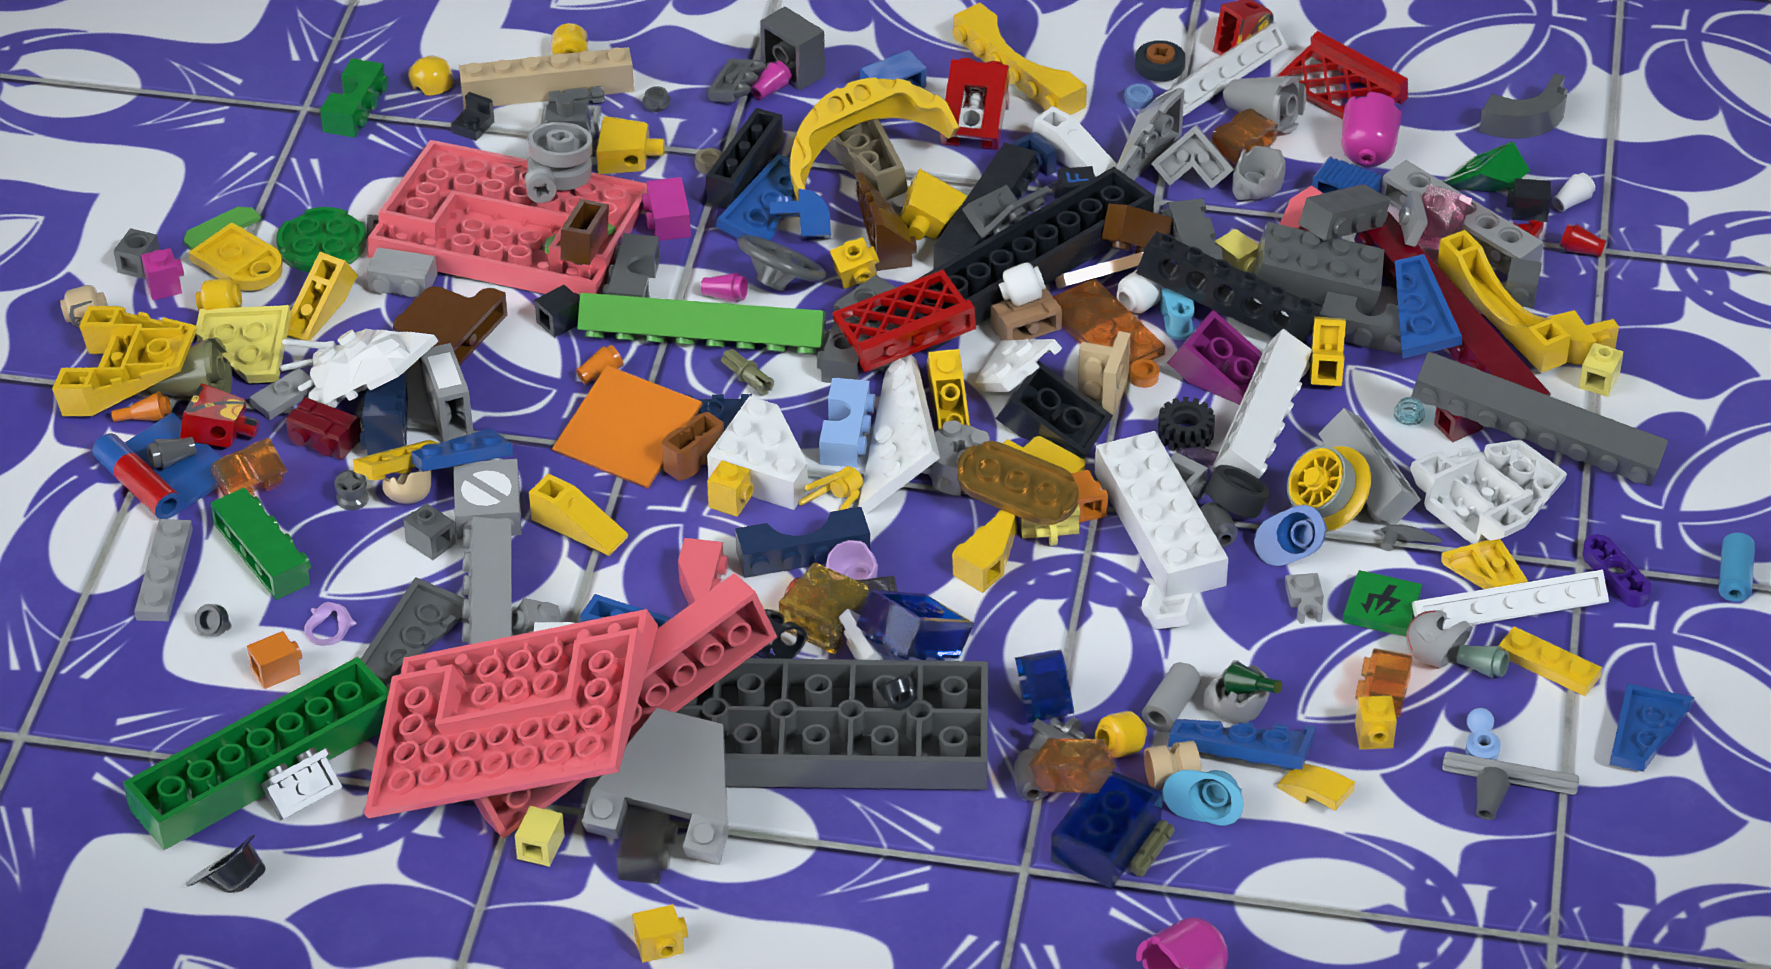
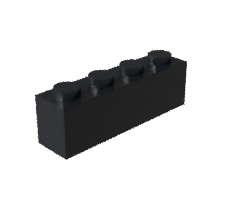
M755 108L706 175L707 203L727 209L766 167L783 143L782 114Z

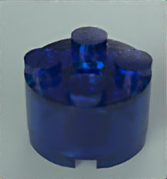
M1061 649L1015 657L1018 677L1024 676L1025 678L1018 680L1022 700H1029L1030 702L1024 704L1027 723H1033L1036 719L1043 721L1074 714L1072 694Z

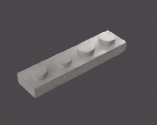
M159 519L135 608L136 620L169 622L193 531L191 520Z

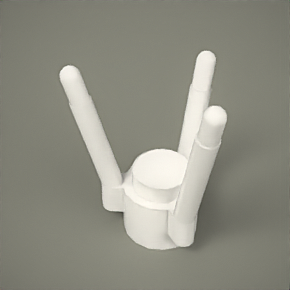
M284 339L282 341L284 345L317 348L318 351L313 354V359L281 365L279 369L286 371L316 365L320 361L317 357L330 347L335 348L337 345L335 341L317 342ZM310 379L300 385L298 390L304 391L315 384Z

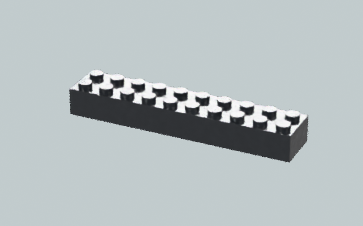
M1112 167L920 278L944 270L964 300H970L975 307L977 326L991 318L992 305L1004 300L999 284L1004 282L1003 272L1006 269L1028 262L1033 268L1038 266L1044 284L1047 285L1054 281L1057 276L1068 273L1112 247L1113 242L1101 239L1108 204L1129 205L1154 213L1155 195L1117 168ZM939 282L929 286L928 290L942 292L944 286ZM908 294L901 297L900 300L914 303L917 296ZM923 298L921 304L935 307L937 300ZM944 302L941 308L946 309L956 304ZM896 308L893 315L907 318L910 311ZM916 312L913 319L918 320L928 316V314ZM956 337L939 343L937 345L931 346L929 348H926L925 350L928 352H932L938 349L939 347L943 346L944 344L950 342L951 340L955 339Z

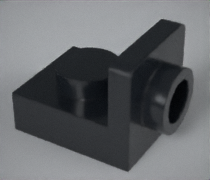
M468 92L465 95L466 109L451 123V129L453 134L477 141L494 123L493 101L490 98Z

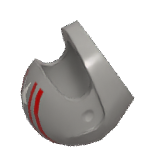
M1440 610L1424 611L1413 618L1407 628V646L1411 654L1419 661L1443 668L1458 654L1460 646L1466 643L1472 632V626L1467 621H1461L1448 630L1443 631L1447 616L1446 612Z

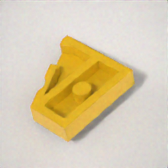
M1501 539L1485 540L1442 553L1441 562L1444 566L1482 589L1528 582Z

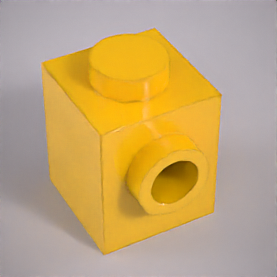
M721 460L707 480L709 508L738 517L753 494L754 485L751 483L750 469Z
M1392 696L1358 697L1355 728L1359 750L1393 748L1397 720Z
M674 904L632 913L634 938L642 963L661 958H670L684 953L683 938L688 937V929L685 918H678Z

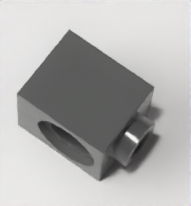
M130 228L113 250L117 272L145 279L141 255L160 250L157 234Z

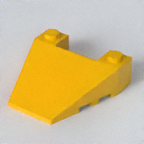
M88 306L79 328L89 354H103L98 367L60 369L52 390L62 416H93L180 372L197 332L196 325L164 317L159 321L151 319L148 313L139 312L137 315L127 313L126 309L120 306Z

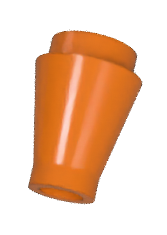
M613 345L608 347L602 346L582 366L576 369V373L581 382L586 385L597 380L607 365L619 369L624 366V363Z

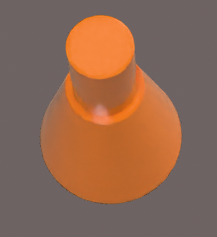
M158 391L132 404L130 407L112 410V419L114 422L129 419L160 421L168 414H171L170 400L168 396H163Z

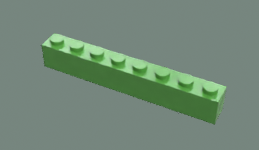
M580 293L577 329L586 331L585 337L604 338V333H616L615 339L634 340V335H644L648 342L664 343V337L676 338V344L694 345L695 339L707 340L706 346L725 347V342H737L736 348L755 349V344H765L769 351L785 352L786 346L798 347L797 353L816 354V348L824 349L826 312L822 310Z

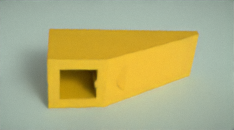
M960 349L929 352L926 367L937 429L943 428L945 422L953 420L958 421L962 425L970 426Z
M548 473L529 491L531 520L608 556L628 538V533L577 487Z
M1000 510L985 526L979 527L975 534L966 542L959 544L952 554L953 576L982 593L998 581L1005 572L1018 528V516Z

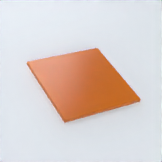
M607 365L552 447V451L649 489L663 467V439L672 431L685 427L695 417L703 404L702 401Z

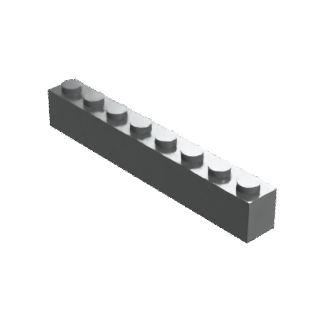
M1429 351L1411 395L1412 398L1419 400L1423 404L1439 407L1455 416H1463L1479 422L1485 427H1492L1506 432L1514 438H1522L1538 444L1544 449L1557 451L1576 461L1592 464L1603 471L1613 472L1629 478L1635 483H1642L1651 486L1668 443L1667 439Z

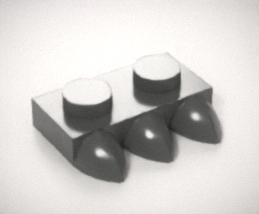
M729 59L707 91L709 100L724 103L736 102L739 97L745 96L751 91L749 85L758 80L757 74L762 72L766 65L762 61L753 59Z

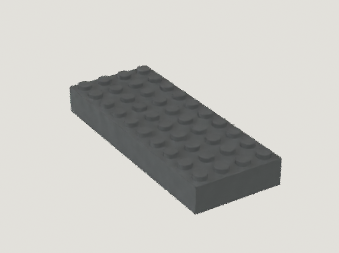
M749 658L676 712L724 725L726 786L987 790L988 661ZM907 674L914 684L913 688L916 698L908 708L894 710L889 706L887 700L884 701L879 689L887 682ZM905 691L894 698L897 702H901L906 699L907 693Z

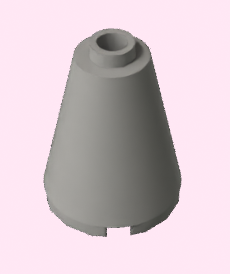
M1296 76L1233 79L1225 86L1223 99L1229 108L1280 133L1286 134L1291 133L1297 128L1299 123L1294 122L1298 115L1304 114L1306 88L1304 84L1299 83L1298 80L1300 78Z

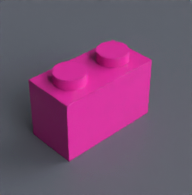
M682 177L646 181L647 193L642 194L644 211H649L646 212L648 230H653L654 236H659V241L691 237L690 213Z

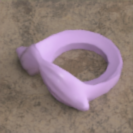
M325 602L318 608L311 609L313 615L307 620L304 630L310 642L315 645L327 646L339 643L345 637L348 629L356 625V622L351 618L344 606L333 602ZM332 611H336L339 622L338 633L329 639L315 637L312 633L313 629L321 624Z

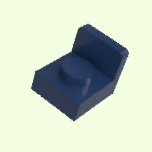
M1037 132L1013 142L1012 145L1037 151L1036 164H1039V170L1046 176L1057 172V149Z

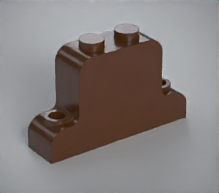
M432 286L425 289L418 297H415L411 305L396 317L393 330L395 332H416L435 335L438 342L433 347L451 343L459 366H461L508 315L506 293L495 288H484L475 296L466 297L439 286ZM421 357L419 358V365H420V366H422Z

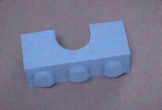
M832 378L828 397L829 421L824 420L819 441L820 465L851 466L857 468L860 455L866 454L867 437L864 434H869L871 427V415H868V412L873 413L875 406V394H870V381Z

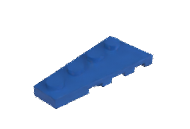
M778 153L719 216L716 227L736 238L743 235H752L772 241L782 218H770L769 202H775L776 197H792L794 193L790 176V158Z
M1176 719L1169 733L1168 747H1172L1174 743L1194 741L1198 752L1212 754L1217 758L1231 757L1243 759L1251 764L1266 763L1277 765L1285 770H1302L1315 739L1316 726H1304V731H1287V725L1273 724L1272 730L1255 729L1253 723L1239 722V724L1228 728L1223 727L1221 721Z

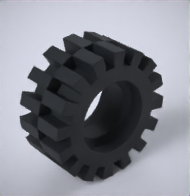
M1183 397L1181 402L1178 398H1174L1172 404L1167 401L1164 407L1160 408L1158 415V437L1161 439L1163 446L1169 444V450L1174 451L1175 448H1179L1178 453L1184 454V449H1189V454L1195 453V448L1202 451L1205 445L1209 447L1215 428L1214 410L1212 407L1208 408L1206 402L1199 404V399L1194 398L1193 402L1188 401L1189 397ZM1179 424H1191L1194 426L1184 427L1180 426Z

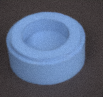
M1145 84L1130 85L1125 90V104L1132 109H1145L1153 101V90Z

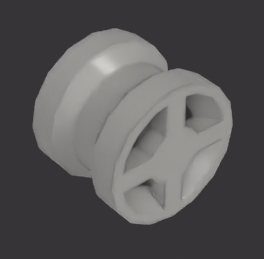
M534 166L527 171L525 184L528 197L537 203H545L552 200L556 194L553 172L546 166Z

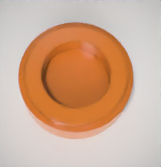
M1149 359L1135 360L1129 365L1128 379L1137 387L1147 388L1154 386L1159 380V366Z

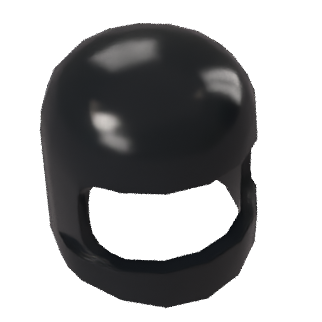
M764 609L777 638L755 654L764 659H792L796 657L806 643L807 632L796 622L789 621L785 623L784 616L780 612ZM795 629L797 630L796 642L789 646L781 640V634L787 630Z

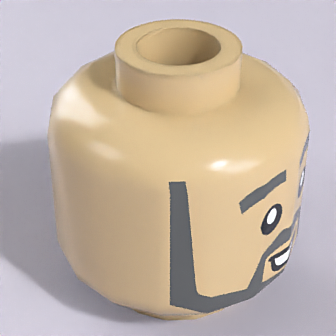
M93 285L70 289L66 291L64 299L60 300L66 322H71L77 328H79L88 306H108L104 292L98 293Z

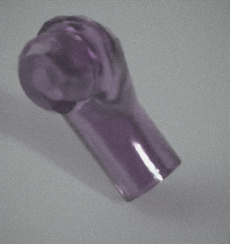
M1202 447L1179 448L1176 453L1197 463L1214 467L1213 465L1219 454L1217 451Z

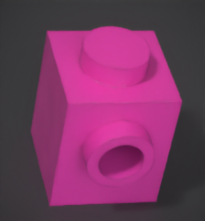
M171 248L141 255L146 284L153 301L182 294L179 277L184 276V270L180 258H174Z

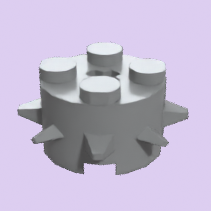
M953 420L945 422L943 428L938 429L934 433L940 459L921 473L929 475L933 480L932 485L943 493L957 496L961 495V491H963L957 479V462L960 455L974 444L976 447L982 445L985 441H990V437L986 431L979 430L973 426L962 425L958 421Z

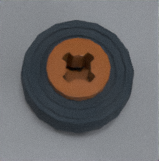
M1154 40L1141 45L1136 51L1135 68L1139 75L1155 82L1174 80L1181 76L1185 70V52L1173 42Z

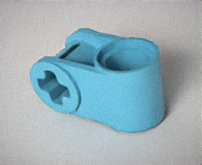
M1161 288L1160 308L1161 314L1164 317L1166 334L1174 340H1186L1193 332L1191 318L1194 315L1195 308L1193 300L1168 288Z

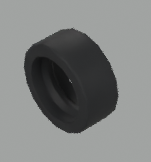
M1230 465L1217 466L1206 485V493L1214 502L1224 509L1246 518L1258 517L1270 497V490L1262 481L1252 474Z

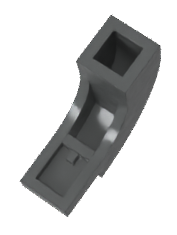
M1554 73L1545 90L1540 95L1531 99L1517 100L1491 94L1482 109L1479 133L1499 138L1523 139L1539 136L1554 129L1564 118L1567 99V88H1563L1565 76Z

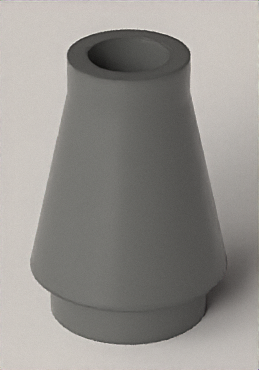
M192 437L154 439V443L147 444L148 457L153 469L160 467L163 470L197 454Z
M1486 767L1476 778V815L1481 819L1494 820L1496 818L1497 811L1510 788L1509 776L1507 772L1500 768Z

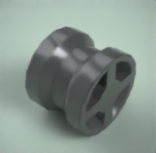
M349 470L340 473L335 478L337 503L341 508L353 511L364 507L368 503L369 497L366 489L365 475Z

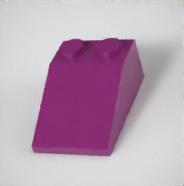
M1212 310L1168 360L1167 364L1190 384L1240 405L1263 353L1216 311Z

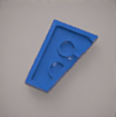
M488 428L442 443L424 445L421 449L412 451L411 455L412 464L424 472L512 456L513 449L510 441L493 429Z
M1627 683L1609 765L1644 772L1692 708L1694 697Z

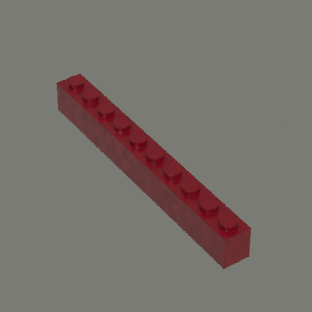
M1387 211L1388 216L1382 227L1356 233L1354 242L1384 249L1382 275L1388 285L1396 291L1395 261L1425 254L1462 335V345L1446 348L1454 360L1550 396L1551 393L1424 250L1418 244L1415 247L1405 244L1401 225L1389 211Z

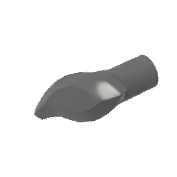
M1389 525L1380 529L1385 534L1381 548L1386 551L1393 550L1396 540L1442 543L1441 538L1409 525Z

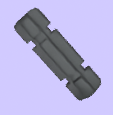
M602 86L591 87V90H587V87L564 90V93L573 95L574 103L589 104V101H593V104L603 103L605 100ZM560 90L548 93L549 103H556V97L561 94Z

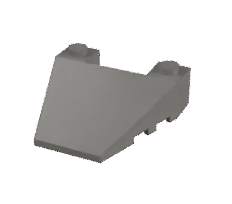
M656 708L626 745L619 772L602 775L592 787L582 819L585 830L620 840L630 804L691 819L683 844L686 857L720 865L729 834L724 725Z

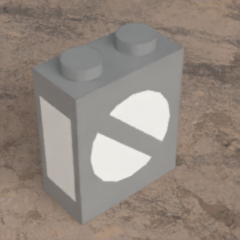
M451 343L430 348L421 356L425 393L442 441L445 442L474 433L469 390Z
M517 459L479 461L454 466V504L457 540L463 539L464 530L471 528L473 516L511 520V536L522 535L520 481Z

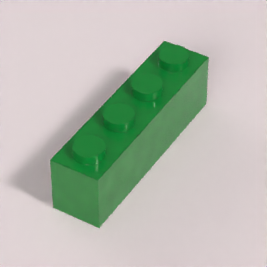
M243 487L210 502L214 526L275 600L310 585L308 570L311 569V564L307 555L304 552L299 553L291 536L288 533L283 534L273 515L268 516L257 496L252 497L247 489Z

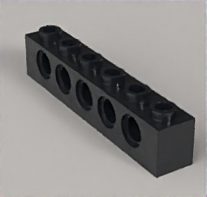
M1158 231L1147 243L1136 272L1140 276L1273 338L1284 329L1306 344L1313 332L1314 317H1319L1322 309L1307 298L1293 295L1279 285L1265 282L1253 273L1237 269L1225 260L1209 256L1197 247L1188 246L1177 241L1173 236L1162 234ZM1226 285L1229 286V287H1231V288L1233 289V291H1232V290H1229V289L1226 287ZM1253 298L1259 300L1261 304L1257 303Z

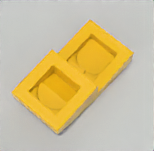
M1304 764L1302 770H1290L1278 782L1277 788L1304 804L1312 798L1336 811L1354 792L1355 781L1329 769Z

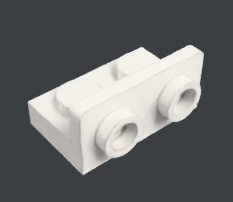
M847 609L839 616L846 629L844 631V635L848 639L846 644L856 660H895L872 621L850 609Z

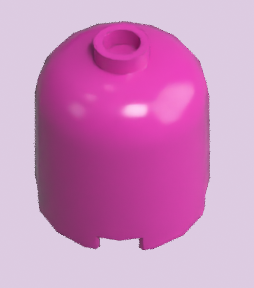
M1368 92L1367 97L1356 99L1354 96L1345 104L1341 145L1344 154L1353 163L1365 167H1374L1386 163L1394 155L1402 112L1394 105L1395 101L1384 94Z
M1192 917L1180 920L1144 940L1137 948L1136 961L1142 960L1144 969H1226L1228 950L1223 935L1216 927L1206 920Z

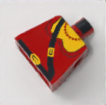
M1238 0L1222 4L1212 51L1221 56L1272 23L1274 20L1272 11L1254 0Z
M201 383L183 413L180 438L192 437L194 442L231 447L238 434L255 438L260 420L245 416L247 403L245 399Z

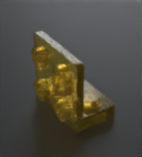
M813 563L779 601V612L784 616L785 623L789 621L796 622L807 632L806 642L836 654L842 647V622L839 616L847 609L853 611L869 593V586L821 564ZM792 629L785 631L797 637V630Z

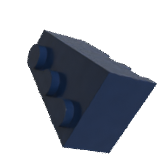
M401 374L399 377L375 389L370 390L367 388L362 390L364 408L361 410V423L364 431H360L361 450H367V455L407 445L408 390L406 374Z

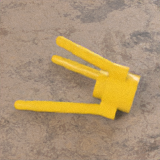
M846 466L836 473L807 484L805 486L806 491L820 486L823 487L800 499L798 504L802 506L831 490L838 498L847 497L839 510L849 509L852 503L861 495L858 490L863 485L861 474L855 468Z

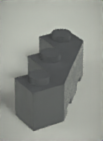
M1203 198L1167 202L1163 205V210H1160L1159 214L1173 218L1170 234L1177 241L1188 246L1197 247L1203 253L1223 260L1220 245H1215L1214 238L1216 233L1210 217L1205 218L1204 211H1206V205Z

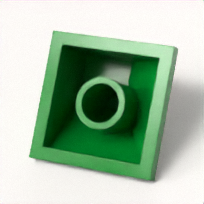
M1512 141L1475 155L1443 182L1454 189L1496 192L1506 188L1508 191L1513 190L1515 178H1523L1530 172V169Z

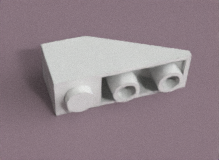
M1052 106L1034 119L1033 133L1037 132L1057 149V160L1071 168L1093 166L1095 177L1112 167L1116 168L1117 164L1074 117Z

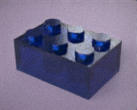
M871 590L856 627L865 631V637L870 641L881 645L886 644L891 647L890 652L901 659L909 660L910 657H915L924 661L927 658L944 661L945 658H960L975 623L924 593Z
M1101 766L1052 832L1050 861L1113 888L1135 854L1161 820L1163 792Z

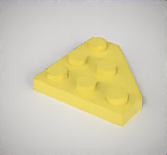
M289 305L220 308L213 310L200 309L196 324V336L200 342L214 337L221 339L227 350L226 353H222L224 362H230L231 369L247 383L275 382L280 377L281 370L279 367L282 365L285 345L282 341L287 339L291 311Z

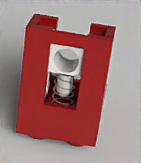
M970 58L951 59L945 101L959 129L951 138H947L940 133L942 145L959 146L961 137L982 140L981 149L999 150L1005 110H1008L1010 102L1008 89L1010 74L1008 65L999 61L985 63L975 62ZM970 120H976L979 122L975 126L966 125V123Z

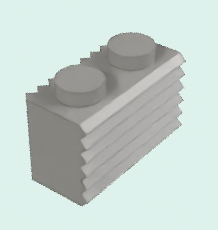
M378 247L373 255V259H371V263H369V267H367L368 284L372 292L376 290L380 293L387 292L395 295L398 293L400 296L404 294L406 297L412 298L418 297L425 289L432 287L437 276L435 256Z

